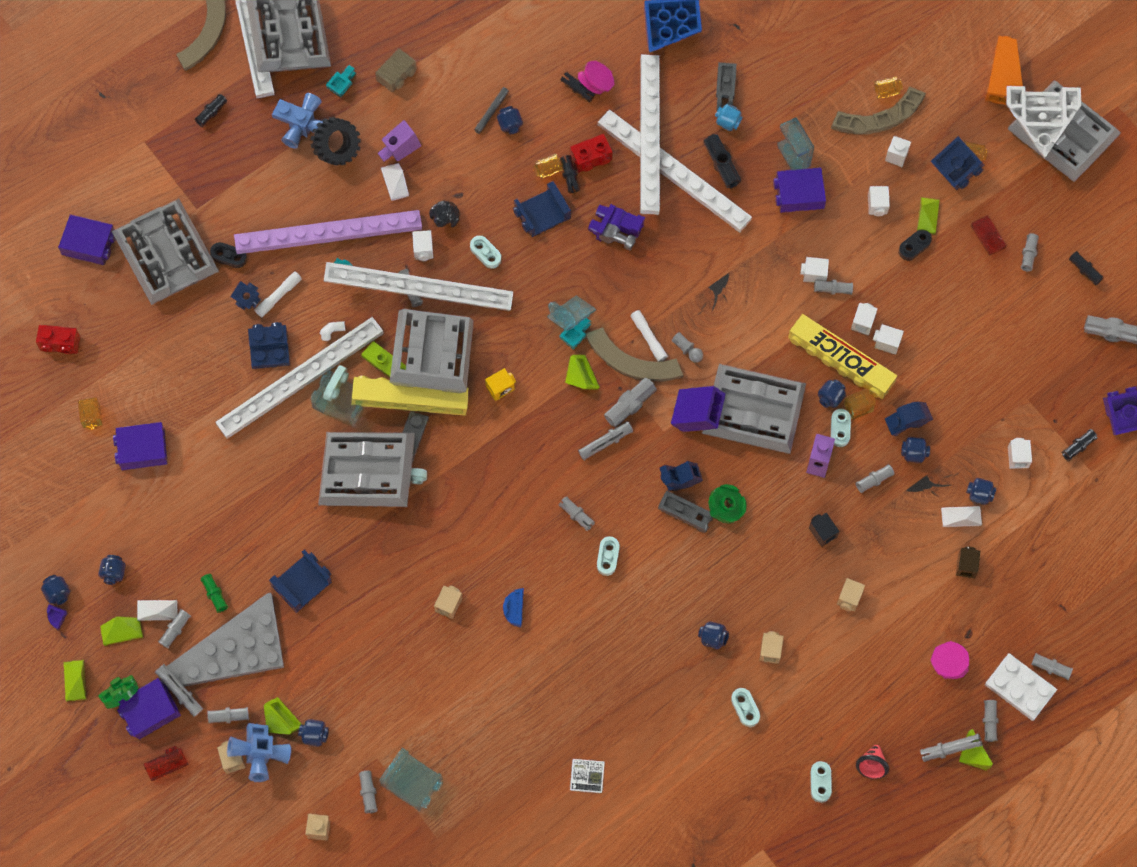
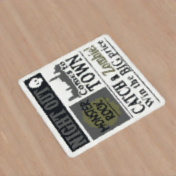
M573 759L570 790L602 793L604 761Z

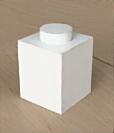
M894 136L887 151L885 161L902 167L909 152L911 142Z
M870 186L868 192L869 215H887L890 207L889 186Z
M431 230L412 232L415 260L427 261L433 259Z
M806 257L805 264H801L800 272L801 275H804L803 282L815 283V280L826 281L829 259Z
M859 303L851 330L869 335L878 308L868 303Z
M882 324L880 331H875L873 341H876L874 348L896 355L904 331Z
M1015 438L1010 441L1008 445L1010 469L1030 467L1032 463L1030 440Z

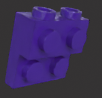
M1137 386L1125 388L1126 392L1120 394L1119 391L1107 393L1108 397L1103 398L1106 415L1110 418L1113 435L1137 430Z

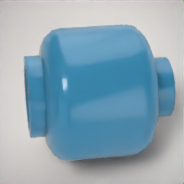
M726 104L723 108L719 107L715 114L717 125L728 131L736 130L743 118L741 111L730 104Z

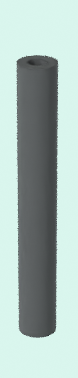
M503 87L475 127V132L479 134L482 132L509 92L507 88Z

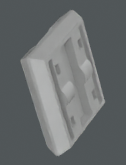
M246 0L258 72L331 66L319 0ZM305 6H310L314 26L311 24L310 17H307ZM259 9H260V12H261V18H262V23H263V29H264V30H261V29H260L259 14H258V11H257V10H259ZM313 30L316 33L319 55H314L312 46ZM262 34H264L268 59H266L265 50H263L264 44L262 40Z
M1054 80L1043 92H1060L1063 86ZM1081 101V107L1045 159L1075 182L1121 132ZM1016 119L1007 129L1041 155ZM1060 150L1064 153L1063 156L1058 153Z
M180 199L156 208L112 231L151 305L219 272ZM177 213L189 236L185 237L182 230H179L172 215ZM129 236L142 258L137 261L129 243H127L126 238ZM190 240L193 241L205 264L201 268L191 252L188 243ZM143 263L158 288L155 291L140 266Z
M408 309L399 310L390 383L397 386L465 393L467 390L474 320L463 316ZM405 325L411 326L408 348L402 347ZM458 332H463L462 354H456ZM402 352H408L406 370L400 369ZM455 359H461L459 377L454 376Z
M719 364L714 386L726 394L719 424L721 425H718V429L703 430L702 434L790 454L806 383ZM732 379L740 381V384L732 383ZM779 390L786 391L787 395L779 394L778 392ZM724 415L732 417V419L726 420L724 419ZM727 422L729 427L722 425H724V423ZM733 424L741 426L740 430L731 427H733ZM771 426L777 427L778 431L770 430ZM762 430L767 433L766 435H759L758 431ZM771 433H775V437H770ZM784 435L785 440L779 439V436Z
M326 432L318 505L407 507L415 433ZM340 445H347V448L342 449ZM386 445H393L394 448L388 449ZM388 483H390V486H389V487H384V485H383V484L388 485ZM331 489H334L336 492H341V489H344V492H350V489H353L356 494L331 493ZM376 490H381L383 493H387L388 490H391V493H396L397 491V494H376Z

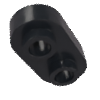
M926 230L916 231L901 243L898 251L899 256L907 261L913 260L930 246L931 234ZM923 236L925 240H921L919 237ZM906 247H910L912 250L908 251Z
M218 242L213 244L210 249L211 257L216 262L234 268L243 267L247 262L246 253L237 254L235 246ZM219 252H223V255L218 256L217 254Z

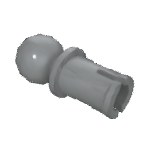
M680 332L673 337L672 342L683 351L684 355L688 353L689 359L692 362L698 363L703 359L702 350L693 348L694 343L688 341Z

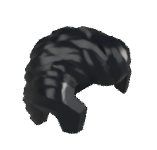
M442 200L431 207L429 215L437 227H444L451 223V227L454 228L459 221L460 211L453 202Z

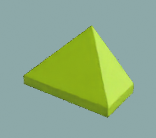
M921 197L917 231L926 230L930 234H936L940 200Z
M570 356L565 383L582 389L600 388L586 356Z
M115 617L100 626L104 646L143 638L141 623L137 621V618Z
M84 660L64 662L66 701L86 699Z
M278 697L264 704L268 733L291 734L299 730L302 724Z
M973 729L967 733L966 737L976 735ZM983 746L961 752L959 759L961 763L983 770H988L993 765Z

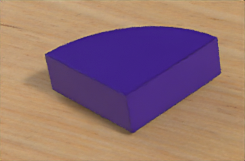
M49 604L47 607L48 620L59 631L67 612Z

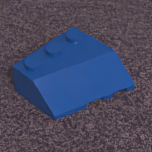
M699 0L644 1V17L649 53L702 32Z

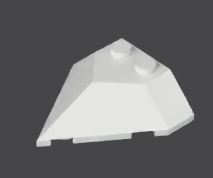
M1007 86L1006 105L1044 159L1081 107V88L1062 87L1060 92H1025V86Z

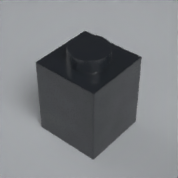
M827 513L822 516L818 514L811 519L809 529L821 547L838 538L840 531Z

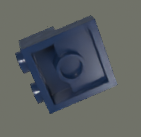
M959 136L931 160L932 164L956 190L959 188L964 189L970 183L968 180L973 175L977 177L983 172L984 169L982 167L985 165Z
M275 322L269 327L256 324L248 329L252 369L290 366L286 325Z

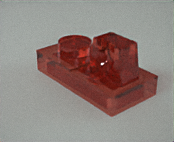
M988 215L971 223L973 231L989 256L1006 248L1007 245Z
M175 745L166 749L165 755H161L143 765L150 780L155 781L189 764L182 749H178Z

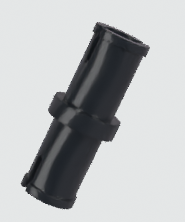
M569 72L563 74L569 80L563 76L561 77V82L570 87L573 93H578L588 102L592 98L587 94L595 97L596 93L583 86Z
M218 94L194 118L195 122L203 127L212 116L215 117L218 114L217 111L227 103V99L222 94Z
M565 155L566 160L564 156L560 158L563 168L562 176L566 180L568 193L572 194L574 193L573 187L575 192L580 190L576 178L577 171L574 170L571 155Z
M1076 251L1070 256L1069 260L1094 285L1099 284L1103 280L1104 276L1093 267L1091 262L1086 261L1079 252Z
M1089 429L1080 438H1075L1073 443L1061 452L1064 459L1070 461L1078 453L1084 452L1086 447L1098 438L1096 437L1097 434L1092 429Z

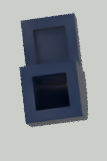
M912 402L896 409L897 412L885 418L892 436H896L910 427L919 428L933 420L925 402Z
M687 461L677 467L669 465L660 467V477L667 486L668 491L686 489L703 481L698 464Z

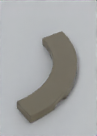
M206 0L207 17L201 33L189 47L176 54L184 71L200 63L219 41L226 19L225 0Z
M909 87L904 96L892 108L870 116L853 115L838 111L831 129L849 134H872L886 131L908 119L921 105L926 93Z
M604 328L585 333L593 351L609 367L625 376L638 380H643L646 377L652 381L659 382L683 377L677 359L660 362L637 359L614 345Z

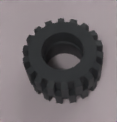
M334 117L323 119V123L319 122L316 125L318 128L312 131L314 136L310 138V140H313L311 148L315 149L313 153L318 156V159L332 165H345L346 162L350 163L353 161L351 157L356 158L358 155L356 150L360 151L361 148L358 146V143H361V139L358 138L360 133L355 130L356 126L347 120ZM335 131H340L343 136V144L339 150L332 152L328 145L329 137Z

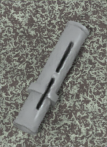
M626 421L614 430H608L609 433L579 449L578 452L581 458L585 461L595 453L612 443H618L619 439L632 433L633 429L629 422Z
M165 664L154 672L180 700L178 701L180 705L183 704L193 717L204 709L191 696V691L188 692Z
M976 734L944 744L940 742L937 743V746L921 749V755L929 753V755L923 756L922 759L926 762L938 757L946 758V755L981 747L982 741L973 742L981 739L980 735Z

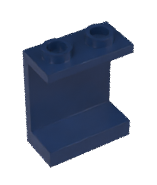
M554 181L547 184V191L522 203L518 199L514 200L513 212L517 218H521L524 231L526 233L529 232L531 237L571 219V210Z
M305 549L302 551L303 557L279 578L274 575L269 579L271 587L296 613L332 583L329 570L325 566L321 568L317 563L318 559L312 552L308 554Z

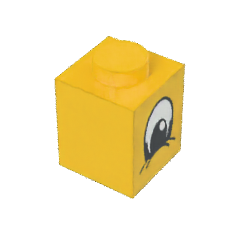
M504 368L486 378L485 386L493 399L497 401L515 390L514 383L516 380L512 373H507Z

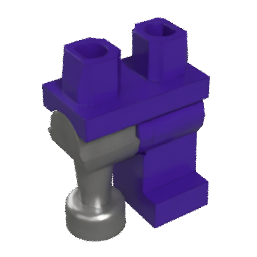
M610 204L609 208L599 205L595 216L603 220L600 223L592 219L588 230L595 234L596 239L599 241L602 240L606 243L616 241L624 244V248L631 251L636 238H638L644 226L645 217L641 215L635 216L621 208H616L612 204ZM621 231V232H623V233H625V234H627V235H629V236L626 237V236L620 234L619 232Z

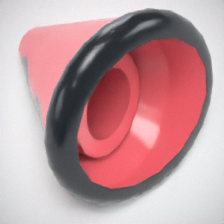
M874 745L863 756L859 757L855 764L857 771L867 778L880 779L889 773V765L879 745Z

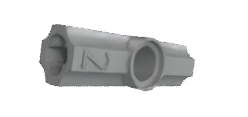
M1090 315L1087 316L1084 332L1104 336V339L1110 342L1122 340L1137 344V326L1125 324L1119 318L1103 319Z
M645 377L631 391L627 390L623 393L618 402L604 414L607 422L616 428L630 414H635L642 407L643 402L657 391L654 383Z

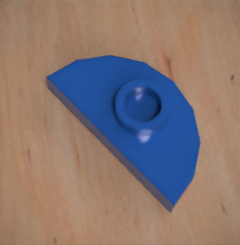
M524 588L514 590L505 598L503 603V612L507 621L513 626L520 628L522 625Z

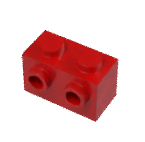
M604 134L570 146V155L578 173L590 171L598 165H606L612 160L613 152Z
M39 325L36 344L40 351L64 354L78 353L80 335L77 328Z

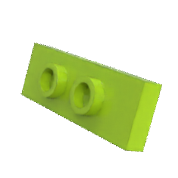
M373 341L361 354V357L390 378L393 355ZM401 362L400 369L406 370V365Z

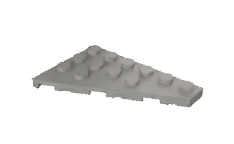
M272 593L264 595L166 667L184 687L284 668Z

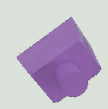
M403 120L382 139L386 147L379 151L378 155L383 161H386L391 156L396 161H399L421 147V144L416 134Z
M816 434L806 473L825 478L835 442L834 438ZM819 462L822 464V466H818L814 463Z

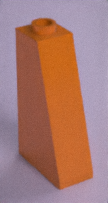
M998 36L985 101L1006 105V87L1023 86L1017 39L1009 36Z

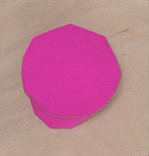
M598 61L587 62L585 70L578 73V79L582 85L596 94H602L604 91L608 92L615 85L612 72Z
M949 641L935 647L930 661L938 675L943 676L944 679H958L968 673L969 653L963 646Z

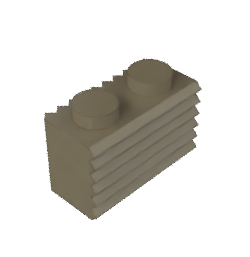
M399 48L376 71L377 82L391 92H394L396 88L400 89L405 82L404 80L408 76L412 77L415 74L416 61Z

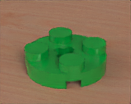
M724 484L712 490L708 500L712 518L722 523L730 524L736 522L745 514L746 499L744 496H741L740 490L737 487ZM728 500V503L731 504V507L727 508L724 502Z
M132 675L123 679L117 677L110 682L111 686L101 692L98 697L106 708H114L120 705L118 702L122 699L125 701L129 700L138 691L139 686Z

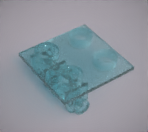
M575 296L562 306H559L555 301L550 302L548 307L551 314L547 318L568 331L583 319L589 317L590 314L596 311V308Z

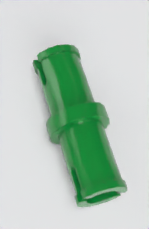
M212 574L202 576L200 580L216 612L221 613L227 610L228 605L221 594L222 590L220 587H217Z

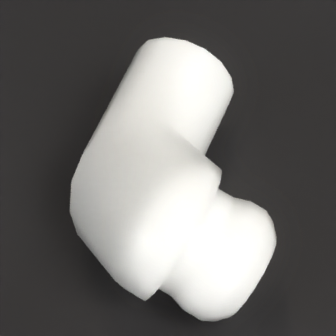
M345 321L328 323L320 330L321 339L328 341L331 339L333 332L345 331Z

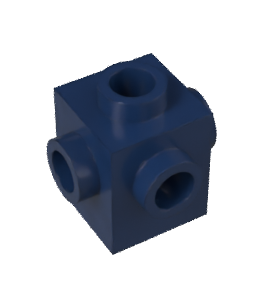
M240 281L230 296L237 301L235 305L243 310L246 307L248 309H251V307L255 308L261 300L259 298L260 293L257 292L259 288L250 282L246 285ZM245 293L250 294V298L247 300L244 299Z

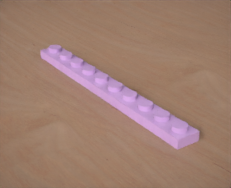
M415 210L234 234L236 253L243 254L422 230L420 212Z

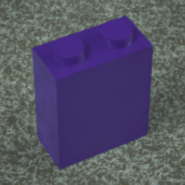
M821 168L777 171L776 178H773L774 190L777 189L778 195L775 196L776 206L780 207V213L825 208L826 197Z
M70 214L58 248L63 256L104 265L106 259L110 258L111 244L116 241L112 233L115 229L112 224Z
M715 386L679 389L671 425L682 432L718 429L726 394Z
M162 422L116 428L113 442L114 446H117L118 453L114 455L115 463L119 464L121 470L168 464L165 429Z
M159 678L138 689L129 700L125 701L122 699L118 702L120 705L117 711L120 717L126 720L128 733L130 736L138 739L147 736L181 716L166 684Z

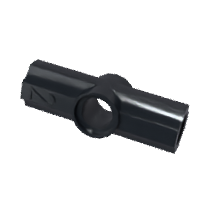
M712 134L704 139L703 143L714 163V169L719 172L726 188L736 187L741 183V178L731 161L730 153L726 151L718 134ZM719 160H725L726 162L721 163Z

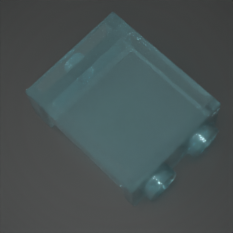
M797 117L780 124V130L786 139L778 142L777 147L791 170L807 169L811 166L814 145Z
M329 370L326 375L324 374L321 377L318 390H314L311 395L312 408L353 427L364 406H361L363 401L356 400L355 404L351 405L353 384L348 382L341 384L339 388L340 393L336 400L333 399L330 402L324 399L325 389L333 376V372Z
M402 748L379 779V783L420 812L422 807L426 808L429 805L432 793L434 791L437 792L443 784L441 780L443 778L442 774L439 772L437 774Z

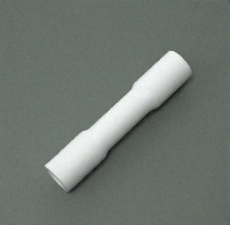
M294 271L254 311L262 318L288 291L292 290L302 280L301 276Z
M641 311L633 312L630 317L649 344L653 355L658 362L665 361L668 356L653 335Z

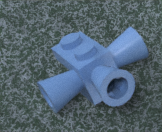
M306 93L302 108L281 99L276 105L272 117L288 123L290 126L289 131L281 139L286 146L297 149L301 135L308 137L310 131L312 132L313 129L318 128L316 125L319 122L323 123L321 120L314 119L313 112L322 103L321 99L316 95Z
M249 723L247 725V742L230 737L227 745V756L246 755V763H252L249 780L264 782L269 779L266 766L269 759L288 764L291 756V745H273V736H268L267 725Z

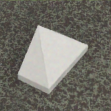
M399 163L382 167L381 171L391 201L408 197L406 181Z
M980 506L941 508L943 527L982 525Z
M138 600L137 621L174 620L177 616V600Z

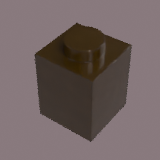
M969 546L961 548L958 553L956 576L975 579L978 574L981 551Z

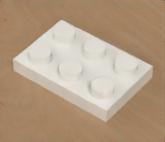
M1009 653L985 683V686L1032 721H1034L1057 691L1054 686Z

